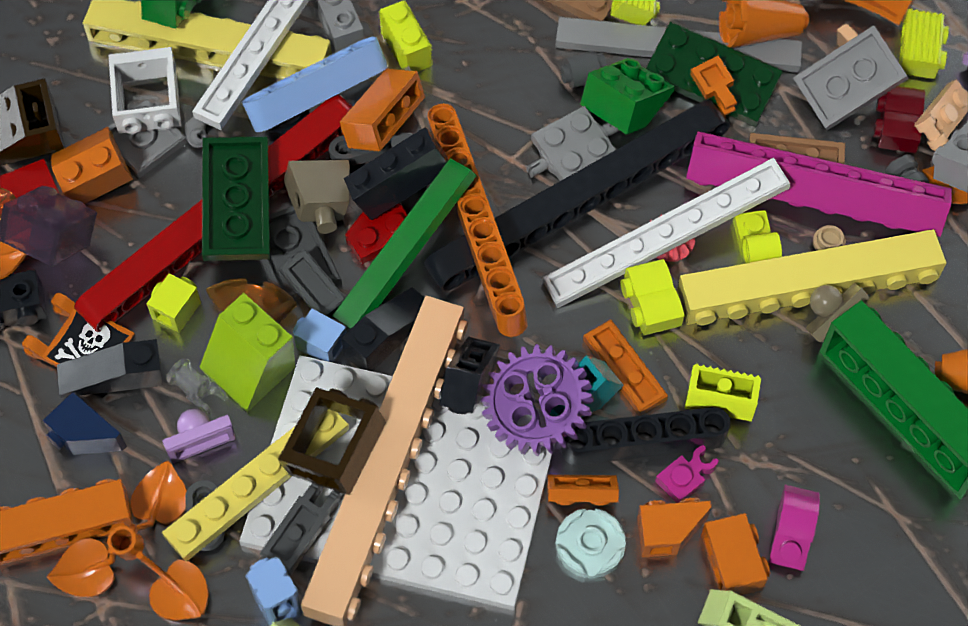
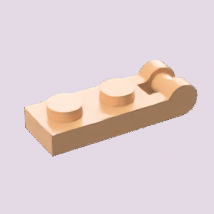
M957 79L947 83L914 124L919 133L926 135L928 138L927 144L932 151L937 150L938 147L944 146L948 142L949 135L967 114L968 92Z

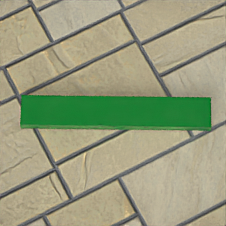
M451 158L448 160L332 315L335 319L351 329L366 314L380 306L477 176L471 169Z

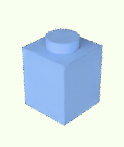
M311 309L306 317H301L293 329L296 349L314 359L332 363L342 351L341 338L347 333L346 326L314 309Z

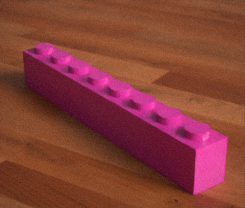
M697 131L686 179L693 180L699 185L720 186L774 158L790 182V188L768 200L785 201L795 207L807 206L819 209L826 214H842L861 222H877L891 229L903 228L914 232L934 229L936 236L941 237L951 207V188Z

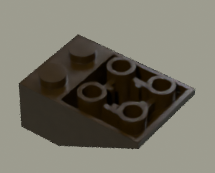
M45 78L14 85L0 94V166L64 149L54 100Z

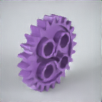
M535 344L532 354H529L523 346L521 347V357L518 358L509 352L510 363L506 365L498 361L497 364L501 369L499 374L495 372L488 373L494 381L493 384H483L484 390L490 394V396L481 398L483 405L489 407L482 411L485 419L490 420L487 427L491 432L497 431L495 437L499 442L506 439L505 445L508 449L512 450L518 444V450L522 455H525L529 447H531L533 453L539 456L541 447L544 446L550 454H553V444L557 442L561 447L566 448L564 438L568 435L576 440L578 437L573 429L575 427L586 428V424L581 419V416L592 415L590 408L584 405L594 402L592 395L586 392L592 388L589 380H583L587 376L584 368L577 369L579 363L575 357L567 361L568 355L565 350L560 351L555 356V350L551 345H549L545 353H542L539 345ZM529 373H533L535 388L541 395L539 403L546 420L544 428L541 427L539 412L533 404L535 403V396L529 383ZM547 375H557L553 383L549 385L542 384L543 379ZM524 384L520 393L510 394V390L514 385ZM555 406H565V410L561 415L556 417L550 416L551 410ZM532 415L529 424L521 427L517 426L518 420L522 416Z

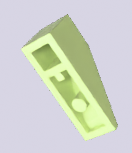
M712 589L698 620V623L703 626H799L732 591Z

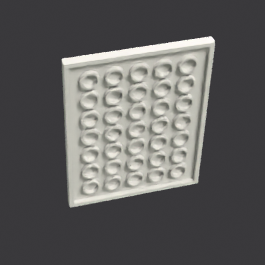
M299 355L271 445L297 424L316 387L327 391L331 388L337 389L345 393L349 398L358 401L360 398L371 400L378 405L380 410L393 376ZM435 398L431 409H434V415L428 429L423 428L419 439H422L420 453L416 460L411 458L407 470L411 471L408 484L404 491L399 489L395 501L398 502L396 515L392 522H386L382 532L386 534L384 546L380 554L374 553L370 563L373 566L371 577L514 610L552 454L548 452L545 446L541 447L539 456L533 453L531 447H529L525 455H522L518 450V444L512 450L508 449L505 445L506 439L499 442L495 437L497 431L491 432L487 427L490 420L485 419L482 411L489 407L484 406L481 400L473 414H456L449 411L448 407L439 405L440 399ZM537 409L541 427L544 428L546 426L544 414L541 409ZM339 412L337 413L349 424V431L315 457L336 465L340 463L361 421ZM532 415L522 416L518 420L517 426L521 427L529 424ZM292 476L252 508L248 513L241 534V546L262 550L298 497L303 496L312 483ZM324 487L322 493L313 504L321 508L333 490ZM343 494L341 502L330 515L329 521L303 557V561L318 563L345 494Z

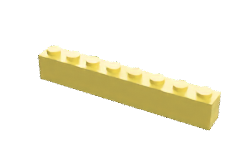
M92 0L83 21V26L90 42L135 51L172 47L173 55L176 59L221 68L251 26V24L236 22L229 18L220 19L196 12L190 13L187 19L184 18L180 25L174 29L142 20L141 1L133 2L128 0ZM289 30L259 75L284 79L332 55L330 40L320 36L297 34Z
M933 229L680 275L677 292L684 311L686 324L697 323L698 325H707L717 319L728 317L730 319H740L747 314L755 312L767 314L775 312L782 307L793 306L800 308L810 304V297L813 291L823 285L834 286L843 294L851 285L856 283L867 294H871L875 290L885 288L897 290L912 283L929 284L939 279L946 265V260Z

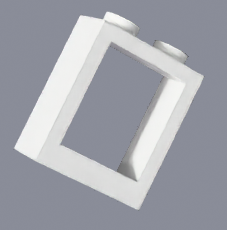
M172 47L110 54L112 114L118 134H135L140 131L166 130L171 127L181 126L177 70ZM167 77L170 105L125 110L123 82Z

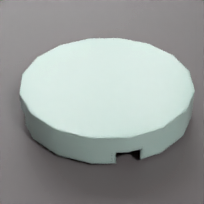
M580 509L568 515L558 528L555 545L558 558L567 570L576 576L592 579L604 577L617 568L623 559L626 542L624 529L615 517L604 510Z

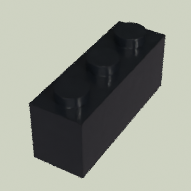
M424 127L346 176L344 181L352 200L372 221L431 184L448 162V158L442 146L430 131Z

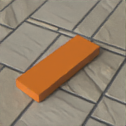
M611 319L583 335V341L594 356L599 360L605 361L624 386L620 391L638 416L646 414L668 400V394Z

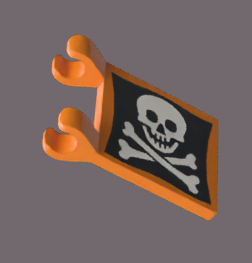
M56 293L51 299L53 310L56 313L67 316L68 319L49 346L32 335L25 337L22 346L24 347L25 354L43 360L57 367V364L121 343L131 342L135 333L112 321L106 322L104 319L102 321L105 325L99 328L101 332H96L74 309V301L61 293Z

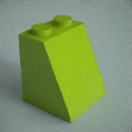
M243 293L218 316L199 367L248 413L295 368L293 337Z

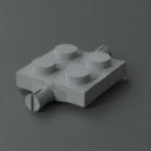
M583 106L532 133L531 141L538 149L541 159L526 165L527 173H530L529 176L533 178L539 173L549 170L561 181L615 151L608 136L619 130L609 123L601 126L593 119L586 107Z

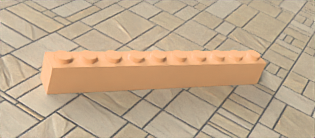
M425 296L379 410L386 424L350 496L346 494L344 496L301 603L304 616L332 626H346L349 619H355L361 602L357 598L361 586L367 587L373 573V566L370 563L374 553L380 554L384 546L386 534L382 532L386 522H392L398 508V502L395 501L399 489L404 491L408 484L411 471L407 470L411 458L416 460L420 453L422 439H419L423 428L428 429L432 422L434 409H431L435 398H441L444 379L442 378L445 370L457 353V350L454 349L457 340L462 341L465 337L468 321L464 320V307Z

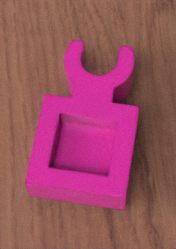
M704 445L695 449L690 462L681 455L656 476L655 481L676 503H680L681 500L690 497L704 485L705 479L701 474H711L717 468L719 462L717 458L713 459L710 463H703L700 460V457L706 452Z

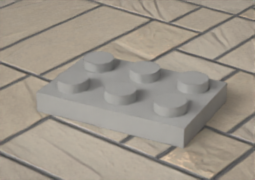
M874 25L793 77L827 131L909 79Z

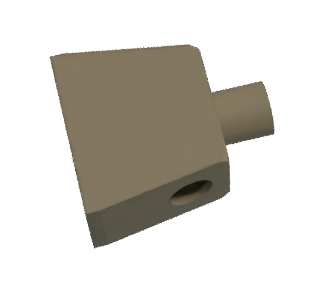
M349 160L288 162L284 184L296 215L302 222L316 221L317 229L320 233L326 234L335 231L337 228L336 221H341L345 217L349 204V190L344 178L349 175Z

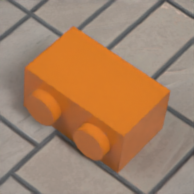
M746 513L705 522L701 536L718 590L732 591L740 596L762 591L768 580L767 578L770 577V569L765 556L760 557L756 546L759 544L758 532L753 523L749 524Z

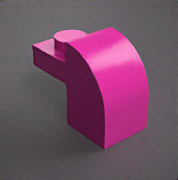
M784 485L777 513V526L768 558L769 563L804 571L818 519L820 506L819 492Z

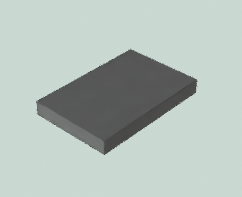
M293 206L269 215L270 259L260 260V263L281 308L303 300L278 269L304 248L335 286L342 284L339 272L314 221H300Z

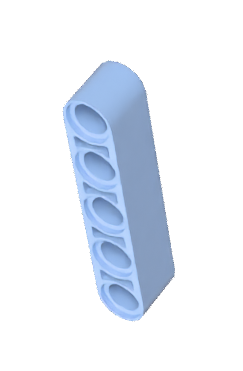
M377 37L365 38L250 95L242 101V104L254 131L262 132L387 69L388 64Z

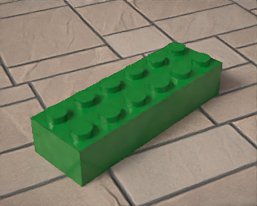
M862 300L831 322L820 353L947 487L962 500L968 495V406H965L954 395V391L949 384L940 381L933 374L929 365L922 357L916 356L906 346L900 334L889 329L875 309L868 307Z

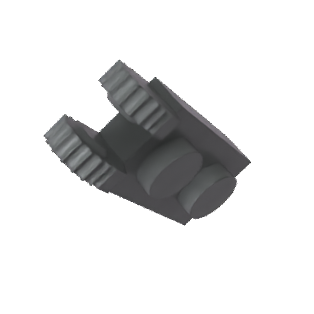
M312 483L304 495L299 496L261 550L260 557L262 559L279 558L287 574L291 576L329 521L330 515L341 502L343 493L333 490L320 508L313 503L322 493L324 487Z

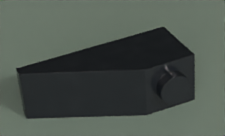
M411 287L366 314L341 338L344 356L359 369L373 372L410 335L425 297Z
M467 337L447 366L439 405L448 407L449 411L456 414H473L484 392L483 384H487L488 373L492 370L500 344Z
M157 339L121 343L57 364L60 398H66L72 392L77 396L163 386Z

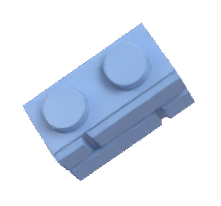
M264 558L254 563L246 577L253 596L269 626L275 621L288 618L295 620L301 617L303 611L297 589L287 575L280 559Z

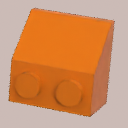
M109 127L51 155V168L62 193L75 208L133 180Z

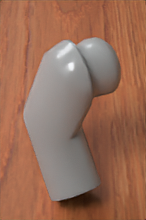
M194 116L185 125L186 138L191 146L200 148L202 147V138H208L205 128L208 124L195 119Z

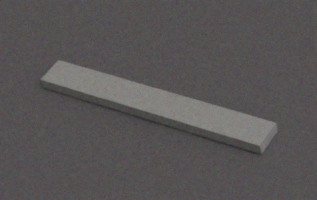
M559 17L556 48L652 57L666 27ZM691 30L725 46L729 44L722 42L720 33ZM778 39L732 48L782 71L799 73L801 68L802 41Z

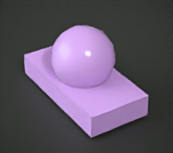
M193 408L186 410L180 415L177 422L179 434L162 441L171 463L174 464L235 440L236 436L228 415L211 421L204 411Z

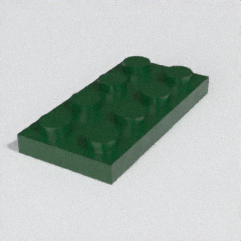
M670 21L646 69L661 75L665 81L675 86L674 91L702 102L706 99L690 75L691 69L719 55L734 80L733 86L728 89L737 102L734 105L736 110L727 115L756 127L783 71ZM714 96L708 98L718 107Z
M268 137L202 138L203 261L270 259Z

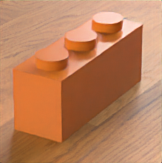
M385 69L340 121L341 130L348 148L381 151L425 98L418 71Z

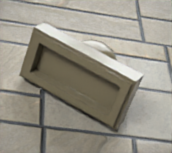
M856 283L851 285L843 294L831 285H823L816 288L811 294L810 306L818 317L806 327V330L819 343L824 341L831 322L862 300L865 303L869 299V295Z

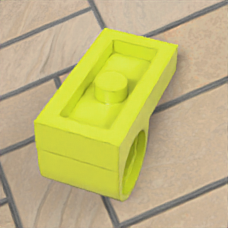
M766 210L741 213L733 217L734 229L743 264L782 257L780 237L777 232H771Z

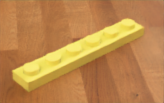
M328 409L305 454L312 457L318 456L349 431V424L336 411ZM295 426L162 532L164 538L185 562L292 477L288 475L278 458Z

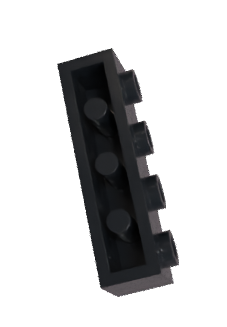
M35 269L10 274L0 280V331L5 327L19 324L32 325L39 320L47 319L43 284Z

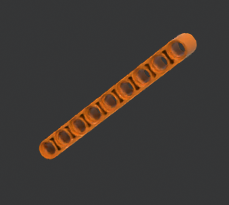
M437 104L428 112L431 134L444 149L448 160L450 158L471 169L477 175L457 201L455 207L496 326L504 336L516 337L521 335L528 326L522 293L456 111L449 104Z

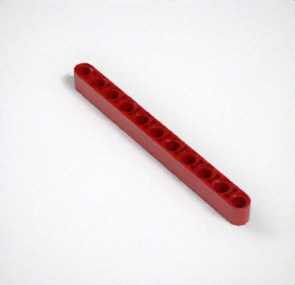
M337 94L327 99L268 146L269 198L285 186L284 177L289 161L317 160L329 150V145L335 138L344 135L341 130L340 121L353 106L343 96ZM202 199L78 298L74 309L96 332H101L99 328L105 325L102 319L106 322L112 321L115 323L149 296L156 284L163 282L169 273L175 275L202 253Z

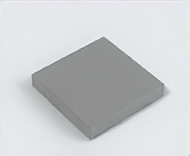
M146 99L133 109L155 106ZM115 122L109 126L128 169L138 179L142 178L188 143L186 136L177 127H171L166 130L140 131L135 134H118Z

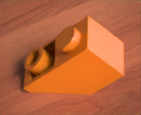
M686 498L681 500L680 503L666 504L662 500H653L645 505H640L637 521L642 558L677 555L708 519L711 502L701 501L698 498Z

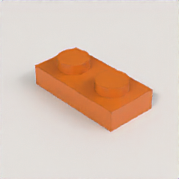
M547 474L548 502H555L560 505L590 502L598 506L607 505L610 502H619L617 475Z

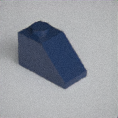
M74 392L42 420L48 430V433L45 435L47 439L57 449L61 450L65 447L73 455L121 452L127 447L121 433Z

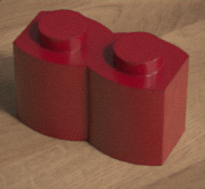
M896 86L877 99L876 112H881V119L876 118L873 137L878 138V148L910 153L917 152L921 133H919L914 124L924 111L925 90Z

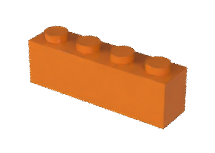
M105 479L97 482L95 486L85 489L70 488L64 490L58 496L32 498L26 504L12 508L9 506L0 507V565L67 548L81 539L93 538L97 540L105 538L118 526L129 527L130 524H134L128 493L122 480Z

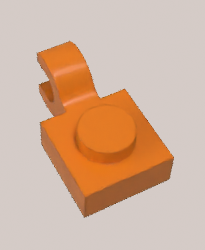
M719 55L691 69L690 75L705 99L714 96L724 116L736 110L734 105L737 102L728 89L733 86L734 80Z

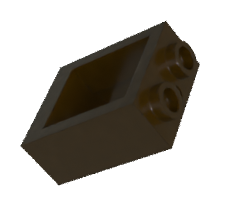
M316 387L278 460L288 475L350 496L386 421L380 413L378 405L371 400L360 398L358 401L349 398L345 393L337 389L331 388L327 391ZM328 409L361 420L338 465L305 454Z

